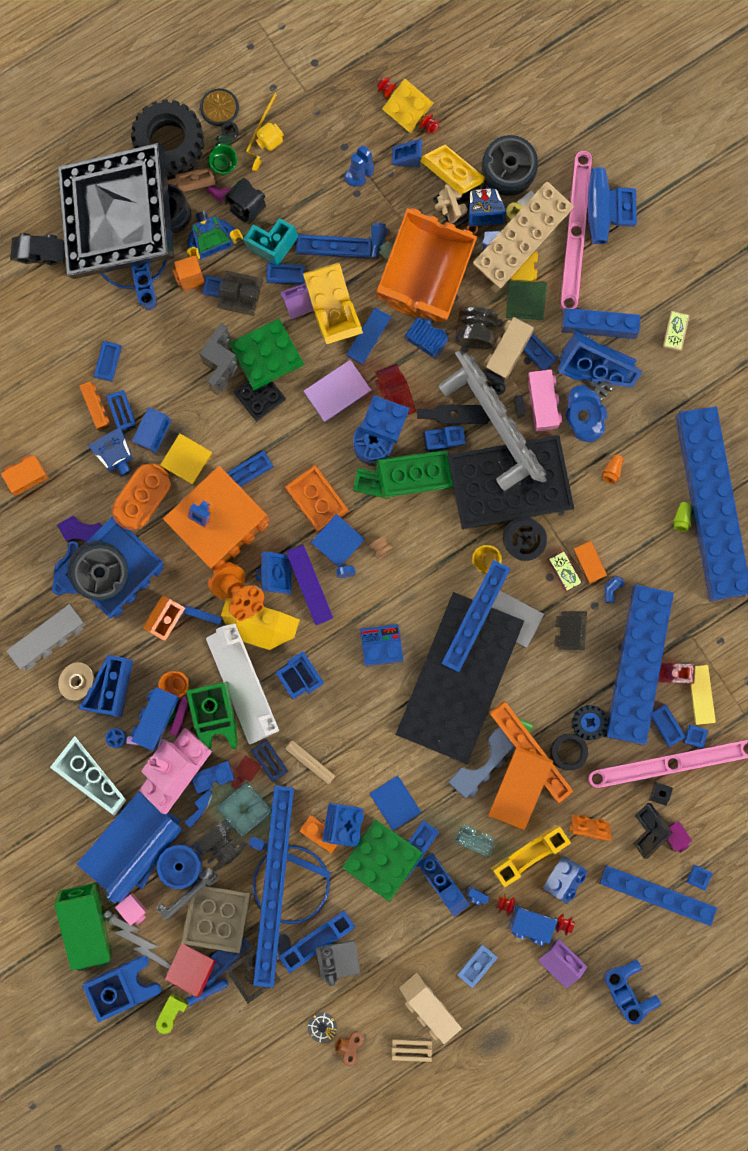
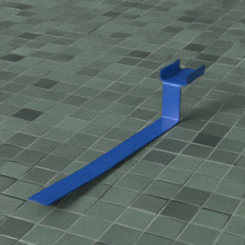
M251 837L248 843L250 847L259 851L263 849L267 851L268 844L256 837ZM287 853L288 861L329 879L330 871Z

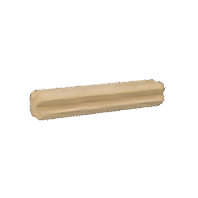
M294 741L288 743L286 750L327 784L332 782L335 775Z

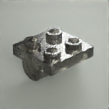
M226 271L220 285L217 307L223 310L255 316L263 279Z

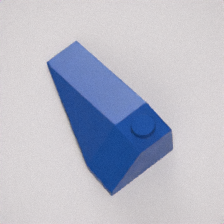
M576 331L565 346L558 369L559 373L574 380L581 381V379H585L598 383V381L608 382L611 385L633 387L643 373L642 370Z

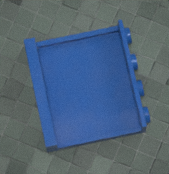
M112 516L86 543L92 541L109 543L116 547L126 560L128 576L120 592L106 600H92L109 618L113 616L117 618L124 611L122 607L126 603L131 604L137 598L136 593L140 589L144 590L151 583L149 579L153 575L157 577L164 570L162 566L165 563L134 533L119 526ZM70 559L59 569L68 578ZM97 567L94 570L95 576H100L103 573L102 567Z

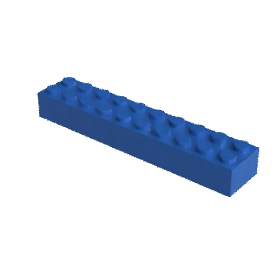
M717 406L679 412L675 419L709 602L748 596V569Z

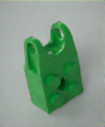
M228 682L186 691L194 728L199 740L212 751L213 737L216 734H222L227 738L231 748L237 749L236 717ZM209 700L215 703L214 710L207 706V703H210Z

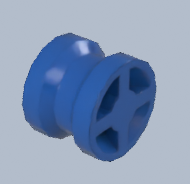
M113 728L106 733L105 740L110 747L120 748L126 743L127 736L123 730Z

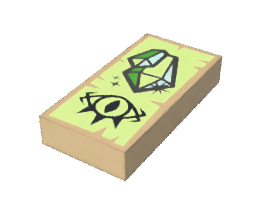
M675 311L670 312L662 348L677 352L682 351L690 315Z

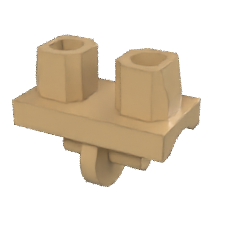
M447 184L444 186L445 189L439 192L440 196L437 197L438 203L435 205L436 211L442 210L443 215L447 214L449 223H455L458 218L465 216L468 210L465 204L458 205L456 201L462 195Z

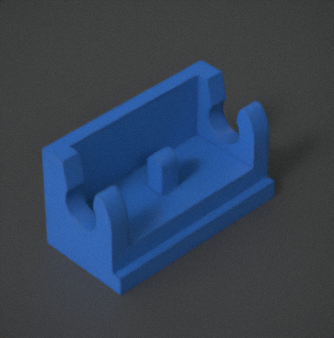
M148 407L132 442L156 454L172 419L166 414Z

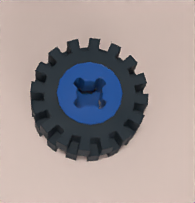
M583 706L573 714L571 722L574 733L584 740L598 739L604 735L608 728L607 715L598 706Z

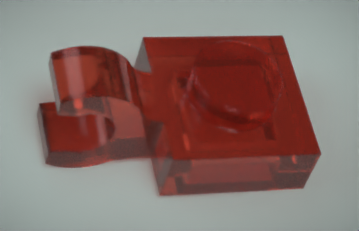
M245 755L235 769V772L239 775L231 786L239 790L245 780L251 783L262 766Z

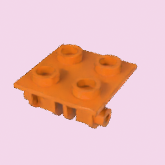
M584 815L571 816L572 824H570L569 831L572 834L584 835V837L589 836V838L593 837V839L601 841H612L610 823L603 819H589Z

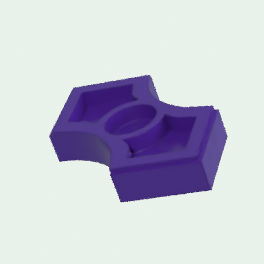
M71 516L57 524L66 542L73 540L87 542L102 527L100 522L92 525L83 524L75 516Z

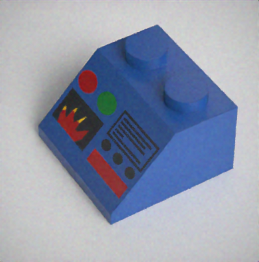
M398 624L360 629L365 667L403 662Z

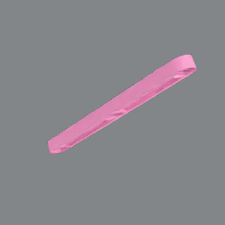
M587 151L578 152L574 160L570 203L574 208L569 212L560 307L563 311L567 308L564 305L566 299H571L574 302V306L570 309H576L578 305L588 205V186L592 156ZM584 156L588 159V163L582 165L578 162V158ZM577 227L581 230V234L574 236L571 233V229Z
M748 740L595 770L589 774L588 782L592 787L601 788L748 758V754L744 752L743 747L748 743ZM671 758L676 759L678 762V767L674 770L668 767V761ZM596 773L600 774L603 779L599 785L592 782V776Z

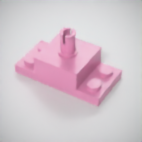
M184 728L174 743L164 740L153 756L150 757V760H148L141 771L148 779L139 791L161 813L167 814L212 751L190 730Z

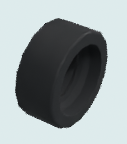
M564 734L557 737L552 743L550 749L551 759L560 769L566 771L576 770L586 762L588 747L580 736ZM565 741H573L580 748V757L572 764L564 763L558 756V748Z

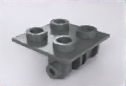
M355 940L316 947L322 981L326 980L329 986L336 985L337 978L361 974Z

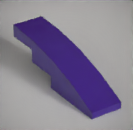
M304 544L286 551L315 625L333 619Z

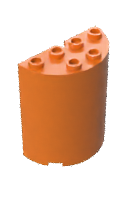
M407 208L378 286L377 297L380 300H387L386 305L411 317H420L421 319H428L429 317L435 322L446 321L477 236L473 235L469 230L456 228L452 223L446 222L443 225L434 216H426L417 209Z

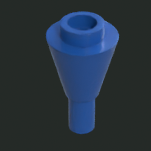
M375 222V225H371L372 258H378L379 247L389 231L386 228V224Z

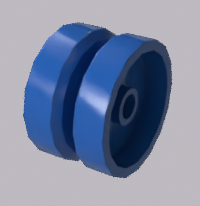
M177 844L167 848L160 855L157 862V873L160 880L166 886L173 889H183L192 885L199 878L202 872L203 861L195 848L186 844ZM181 863L183 865L182 870L180 868L177 869L176 865Z

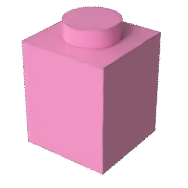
M133 893L115 907L130 926L134 923L136 925L141 923L146 918L144 914L148 911Z

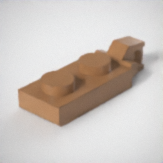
M210 168L177 174L175 178L167 180L168 184L177 186L183 192L216 185L213 171Z

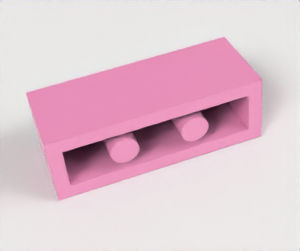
M552 370L529 372L527 380L535 432L558 429L559 423H562L561 412L557 411L559 396L554 390V386L557 385L556 376L552 375Z

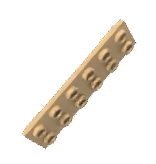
M545 182L473 262V265L494 283L491 289L495 293L502 288L574 208L549 182Z

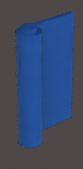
M138 792L80 859L77 865L106 889L108 893L106 897L110 901L121 903L183 829L169 816L161 813L142 793Z

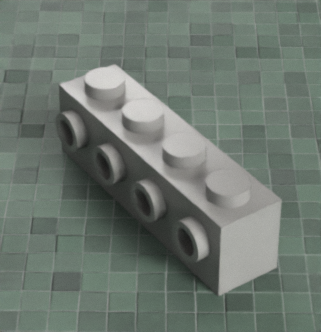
M69 604L9 648L7 652L20 670L24 671L26 669L28 671L37 665L36 661L40 658L45 659L53 653L51 650L56 646L61 647L68 642L67 638L72 634L75 636L84 630L83 626L86 623L75 608Z

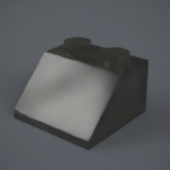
M562 611L559 613V616H556L555 627L558 628V635L554 637V647H557L558 652L581 653L585 650L587 611Z
M257 949L226 969L247 1004L270 989V987L253 986ZM276 972L274 985L281 981Z

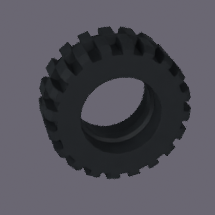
M164 99L162 103L158 104L157 101L152 102L151 107L146 105L142 108L143 113L136 115L137 122L134 121L131 127L133 130L131 132V140L134 149L151 145V138L158 129L164 126H176L185 132V138L177 148L165 151L167 177L169 173H173V176L179 174L178 172L180 171L186 173L189 171L188 167L190 165L194 167L197 164L196 158H201V150L204 149V135L196 113L193 110L189 111V107L183 103L180 106L179 101L172 100V103H169L168 99Z

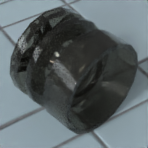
M482 307L460 308L457 323L461 327H458L456 330L455 343L471 349L485 350L493 348L495 333L491 330L496 329L498 314L493 310Z
M226 819L194 845L202 856L209 852L213 854L207 861L208 864L215 859L219 861L213 867L215 872L229 865L241 854L243 848L247 845L243 841L236 846L235 842L241 836L237 835L232 839L229 837L234 828Z

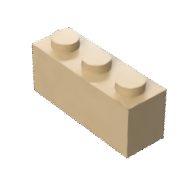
M513 317L512 321H507L503 329L506 332L503 337L499 336L494 345L496 350L493 354L490 353L485 361L487 370L498 374L506 380L534 332V327Z

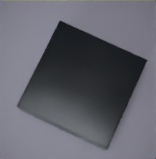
M517 395L514 397L513 402L517 418L525 416L526 409L523 396Z

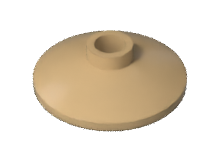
M77 662L68 665L59 677L58 686L60 693L66 699L72 701L83 699L87 696V691L94 683L93 671L84 663Z

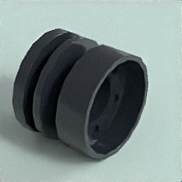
M168 184L170 211H172V214H170L172 233H177L184 230L190 223L192 211L183 191L175 185Z

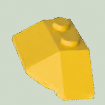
M226 599L221 616L226 625L236 624L243 642L271 650L295 638L300 619L264 607L261 612L256 613L252 617L238 621L229 612L231 599Z

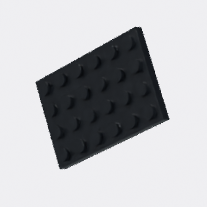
M555 435L533 439L525 443L527 449L533 451L539 464L545 470L546 475L544 476L547 481L540 482L534 480L531 475H528L505 491L500 487L496 478L517 464L506 445L447 455L461 530L509 522L518 517L531 518L574 510L560 436Z

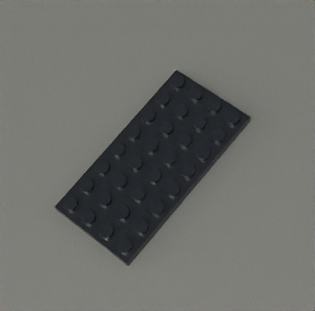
M453 592L395 735L468 764L524 620L491 607L458 673L443 665L442 662L473 600Z

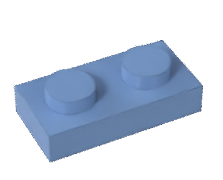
M482 944L457 975L473 988L498 957Z

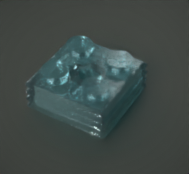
M248 782L244 783L218 806V810L242 837L272 811ZM242 804L244 806L249 805L248 814L240 813V806Z
M464 824L463 827L459 826V830L455 834L456 837H453L456 843L488 858L491 857L490 854L493 853L492 850L496 846L492 836L484 832L479 835L475 833V828Z

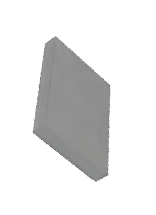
M499 591L492 608L524 620L516 643L527 648L544 614Z

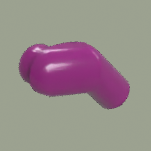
M215 185L209 186L207 192L218 201L223 202L224 195L232 187L219 190Z

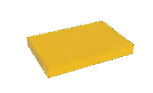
M446 145L423 155L420 162L461 195L482 184L485 180L481 173Z

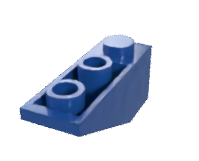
M433 853L418 863L419 868L454 917L470 906Z

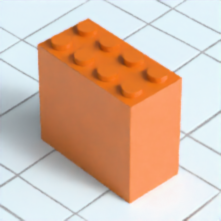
M220 466L163 518L212 571L215 568L218 569L231 557L233 559L241 553L240 549L245 544L247 546L251 544L255 539L254 535L259 531L263 532L269 526L268 522L270 521L267 514ZM203 500L210 504L208 507V512H210L209 522L205 527L188 518L189 509L192 504L200 506Z

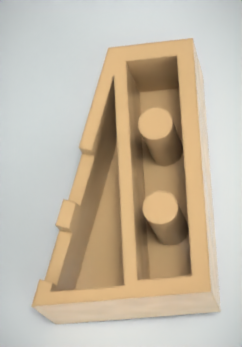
M418 973L399 987L407 1000L405 1003L407 1008L412 1013L416 1011L419 1015L417 1019L424 1027L426 1025L429 1026L431 1029L429 1033L436 1041L440 1039L445 1044L462 1029L457 1020L423 982Z

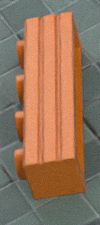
M89 381L79 385L96 429L100 431L109 427L108 423L110 421L108 416L104 415L106 411L104 406L100 405L101 399L99 394L96 395L95 391L97 389L95 384Z

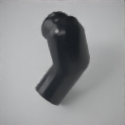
M487 370L485 376L492 382L493 389L497 395L503 394L505 392L503 377Z

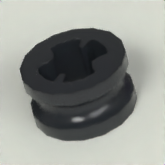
M231 121L223 124L221 130L224 139L228 141L235 140L239 134L237 125ZM233 128V132L227 134V130Z

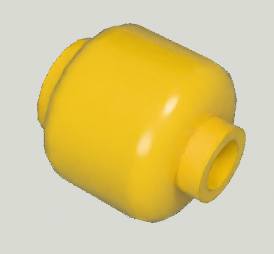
M267 123L256 132L258 139L255 141L262 150L266 148L268 151H272L283 142L282 137L284 134L276 123Z

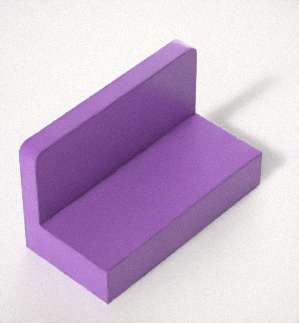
M306 283L281 292L291 319L314 311Z
M560 939L555 941L549 951L538 960L565 988H568L580 979L587 968Z

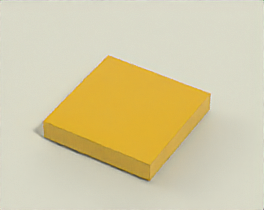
M179 433L160 466L194 485L213 453Z

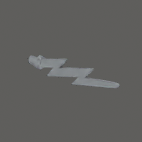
M107 910L103 916L109 920L108 923L122 928V930L114 932L115 934L140 946L133 950L147 955L148 958L170 969L171 964L149 950L159 947L158 945L132 933V931L140 928L134 925L130 926L126 921L118 918L116 913L113 914Z

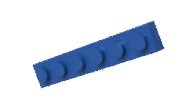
M493 560L442 662L443 665L459 673L511 568Z
M607 865L599 882L601 885L709 926L712 925L717 907Z

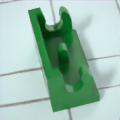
M358 468L353 491L383 498L378 472Z

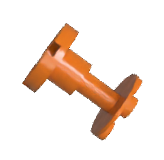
M227 562L218 569L215 568L212 579L209 577L208 588L219 599H231L229 612L238 621H243L263 610V591L257 586L249 585L244 587L246 575L239 565Z

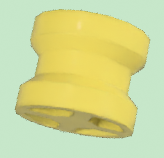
M511 203L507 206L505 213L507 223L523 208L521 204Z

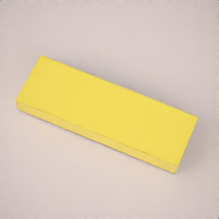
M708 665L688 667L695 725L716 723Z

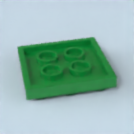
M279 318L229 343L253 390L304 366L302 358Z
M375 819L342 868L388 902H391L424 853Z

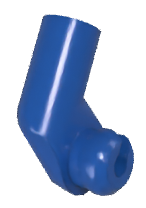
M613 577L605 585L606 603L615 602L614 592L624 586L623 578Z

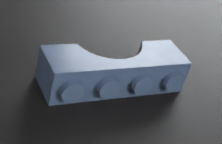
M500 727L487 739L490 745V757L487 763L477 770L460 768L448 781L464 798L468 796L472 798L479 790L477 786L480 782L485 783L492 776L490 774L491 770L494 767L498 769L505 762L503 757L507 753L511 755L516 748Z

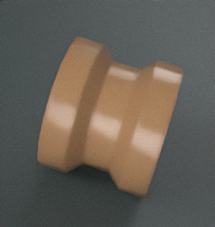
M385 536L380 537L369 545L376 552L375 556L377 559L393 549L386 542L387 538Z

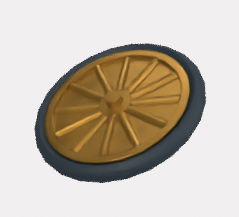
M217 88L204 95L200 103V111L208 123L215 126H223L224 123L232 122L236 118L239 111V103L232 92Z

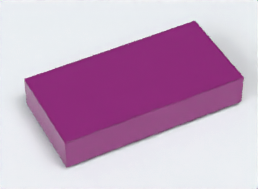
M182 697L170 729V734L175 736L180 735L190 708L188 698Z

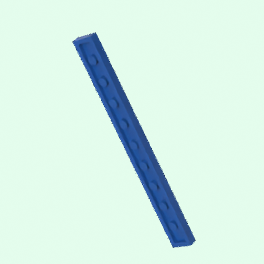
M274 786L253 986L274 988L294 788Z

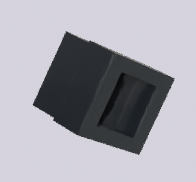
M654 782L649 801L667 806L673 787ZM659 791H664L666 793L665 797L659 796Z

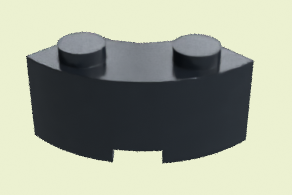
M20 233L18 237L12 238L10 260L23 264L39 263L51 266L63 263L64 240L57 239L56 235L31 236L27 233Z

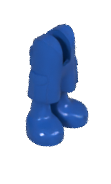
M360 146L357 149V153L351 156V164L344 174L345 182L350 186L358 187L366 183L365 176L371 177L373 175L374 163L372 153H370L366 146Z

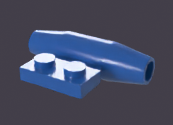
M597 167L591 169L589 179L588 223L592 243L605 244L608 241L610 222L617 226L635 227L637 225L636 188H617L610 191L606 169Z

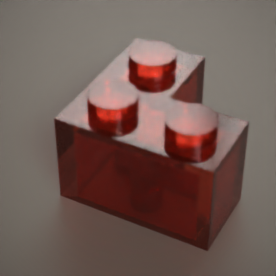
M396 363L375 372L377 376L375 384L377 389L380 390L383 399L410 408L408 415L417 412L407 380Z

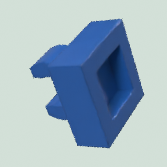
M204 500L200 506L193 503L189 509L188 518L205 527L209 522L210 512H208V507L210 504Z

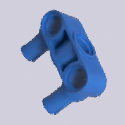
M637 959L623 967L619 966L608 969L604 973V981L616 1006L621 1011L623 1017L633 1025L639 1024L647 1016V1013L662 1005L657 995L642 1003L640 1001L637 1002L632 989L626 982L628 977L643 970ZM615 973L618 975V981L612 984L609 982V977ZM636 1009L638 1012L637 1017L629 1019V1011Z

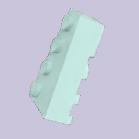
M74 736L50 768L115 816L126 802V799Z

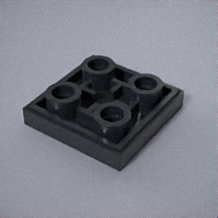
M249 381L233 391L256 422L286 401V398L273 381L256 390H253Z

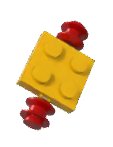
M390 77L380 80L377 85V92L383 91L384 98L390 97L382 108L409 133H412L419 122H421L420 129H427V135L430 133L434 134L440 126L438 124L439 119L434 121L432 119L433 114L425 116L434 104L433 101L405 78L397 89L396 83H390Z

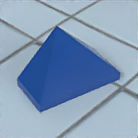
M422 139L394 146L392 165L420 167Z

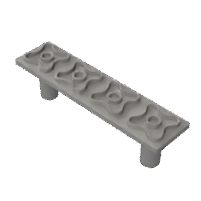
M457 351L455 354L463 367L441 382L439 388L448 397L468 383L505 442L517 464L496 478L500 487L505 491L528 475H531L534 480L540 482L547 481L544 476L546 475L545 470L539 464L531 449L528 450L525 446V438L519 432L512 418L507 417L505 406L498 398L495 390L487 385L486 381L488 379L480 369L475 358L467 353Z

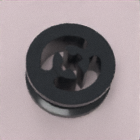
M518 517L510 521L505 527L503 544L514 558L521 561H530L539 557L545 550L547 534L543 526L533 518ZM522 526H530L529 529H520L519 531L532 544L535 543L534 536L537 534L535 546L528 551H520L521 548L528 549L530 546L517 533L515 534V543H512L514 532Z

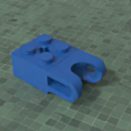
M147 955L137 957L83 983L82 987L98 1023L154 997L162 991L159 983L154 982L144 985L137 979V973L147 967L149 963ZM106 991H113V997L105 996Z

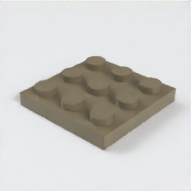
M204 886L189 900L182 944L241 953L251 894Z

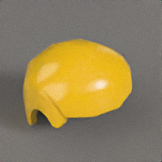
M482 545L472 555V563L481 573L487 574L493 560L502 564L500 551L492 545Z

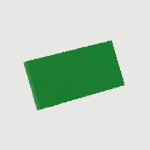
M448 450L376 460L383 498L453 488L447 458Z

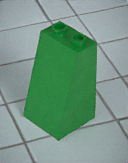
M95 882L59 890L54 906L71 971H83L90 966L96 965L101 967L110 962L112 954L98 883Z

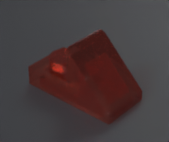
M661 663L659 683L694 684L695 664Z

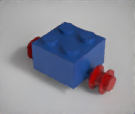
M504 894L503 897L499 896L496 904V908L499 909L498 913L504 910L507 916H509L513 912L508 926L513 936L525 939V936L531 938L530 940L533 943L544 946V943L550 944L554 929H556L557 933L563 930L565 936H567L568 932L572 933L575 922L572 921V917L565 919L564 914H561L558 918L555 917L554 919L518 906V904H515L514 897L509 900L506 899V894Z

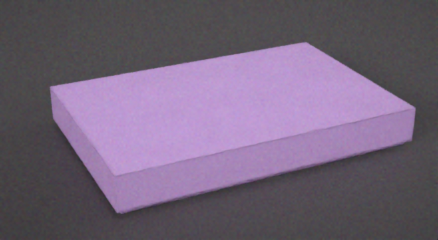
M351 360L304 390V394L324 423L372 392Z

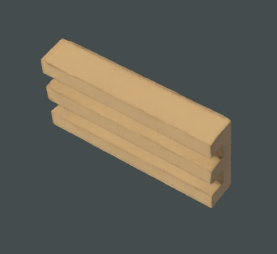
M393 1039L392 1060L432 1062V1040ZM396 1044L428 1045V1049L396 1048ZM396 1052L426 1053L427 1056L396 1055Z

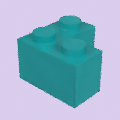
M279 218L269 233L253 224L243 240L247 250L279 266L297 240L298 234L295 226Z

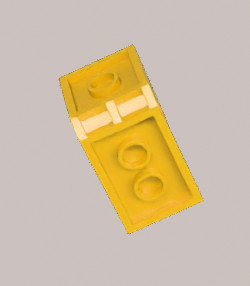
M340 263L303 273L318 327L325 343L330 344L363 333L348 294Z

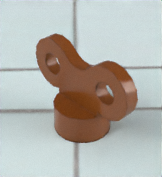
M359 1032L351 1033L349 1039L339 1037L336 1041L335 1052L343 1055L342 1061L346 1066L351 1067L357 1062L356 1049L362 1045L364 1040L363 1035ZM355 1037H358L357 1042H354ZM349 1056H352L351 1061L347 1060Z

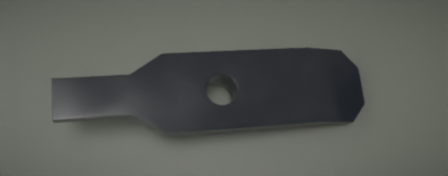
M441 404L435 409H417V419H433L441 424L486 425L490 421L482 405ZM451 412H456L457 417H452Z

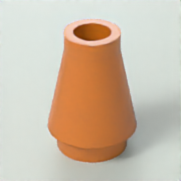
M613 455L602 471V480L609 484H616L619 481L623 457Z

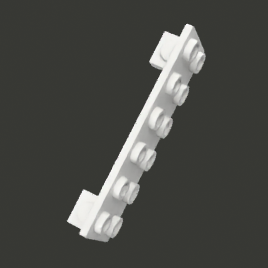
M236 624L216 629V633L207 637L206 640L223 682H228L232 704L248 743L253 744L279 732V729Z

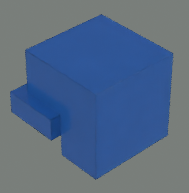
M304 651L288 660V665L276 672L293 700L306 692L310 694L324 684Z

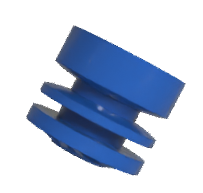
M361 424L354 433V452L362 463L376 466V460L390 457L393 451V443L360 431ZM377 438V444H370V439Z

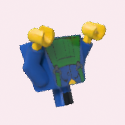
M206 211L198 212L195 215L198 223L192 226L193 231L189 233L187 243L188 258L196 255L198 259L202 260L233 247V243H237V238L242 240L244 238L239 229H235L226 221L219 220L217 216L208 218Z

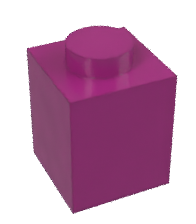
M674 821L668 825L673 832L666 840L671 850L681 853L689 848L688 844L692 840L681 823Z

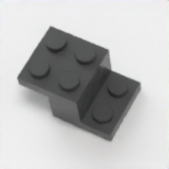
M222 323L219 324L199 353L203 364L215 371L208 384L211 391L217 395L220 391L223 392L228 385L227 380L230 376H234L239 368L236 355L226 349L231 339H229L230 334L227 326Z

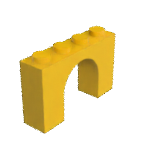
M554 825L490 869L499 883L505 888L521 877L520 874L528 867L549 854H556L571 844L562 828Z

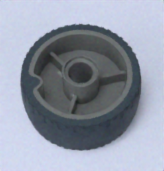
M504 135L492 141L482 159V175L485 177V183L489 188L496 189L499 194L505 196H513L525 191L535 179L538 169L537 154L531 143L515 135ZM506 162H512L515 165L508 166Z
M92 541L83 544L73 553L68 565V575L72 586L82 596L92 600H106L117 595L124 587L128 576V567L124 556L116 547L106 542ZM97 567L103 568V573L100 576L94 575V570Z

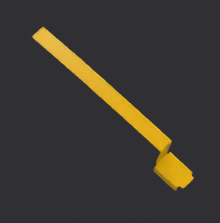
M276 92L265 110L246 151L248 155L256 157L252 166L253 171H258L262 160H259L260 156L250 153L249 150L256 137V132L260 129L268 110L277 96Z

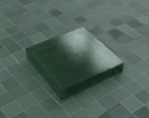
M509 279L506 318L543 320L547 282Z

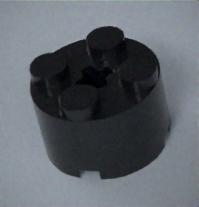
M246 178L239 180L223 197L225 205L229 203L231 206L229 209L231 213L244 223L248 220L249 224H251L266 208L265 194L259 189H254Z

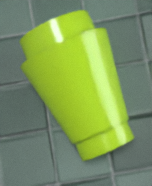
M680 503L672 522L675 530L687 532L691 527L692 505L690 503Z

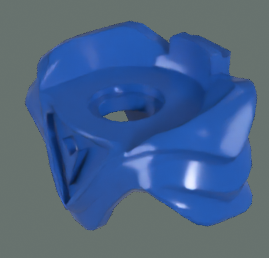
M586 385L572 388L568 396V408L565 413L566 419L578 440L594 442L605 431L604 419L608 417L606 407L601 404L599 396L587 388ZM582 410L588 412V418L584 421L578 418V413Z

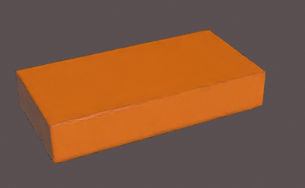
M592 541L573 549L589 584L607 576Z

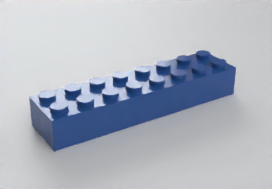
M640 585L632 587L609 710L608 728L604 738L639 745H646L674 592Z

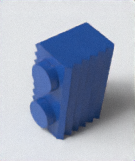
M417 317L405 334V340L436 360L448 343V334L441 328L436 329L431 326L432 323L428 319Z

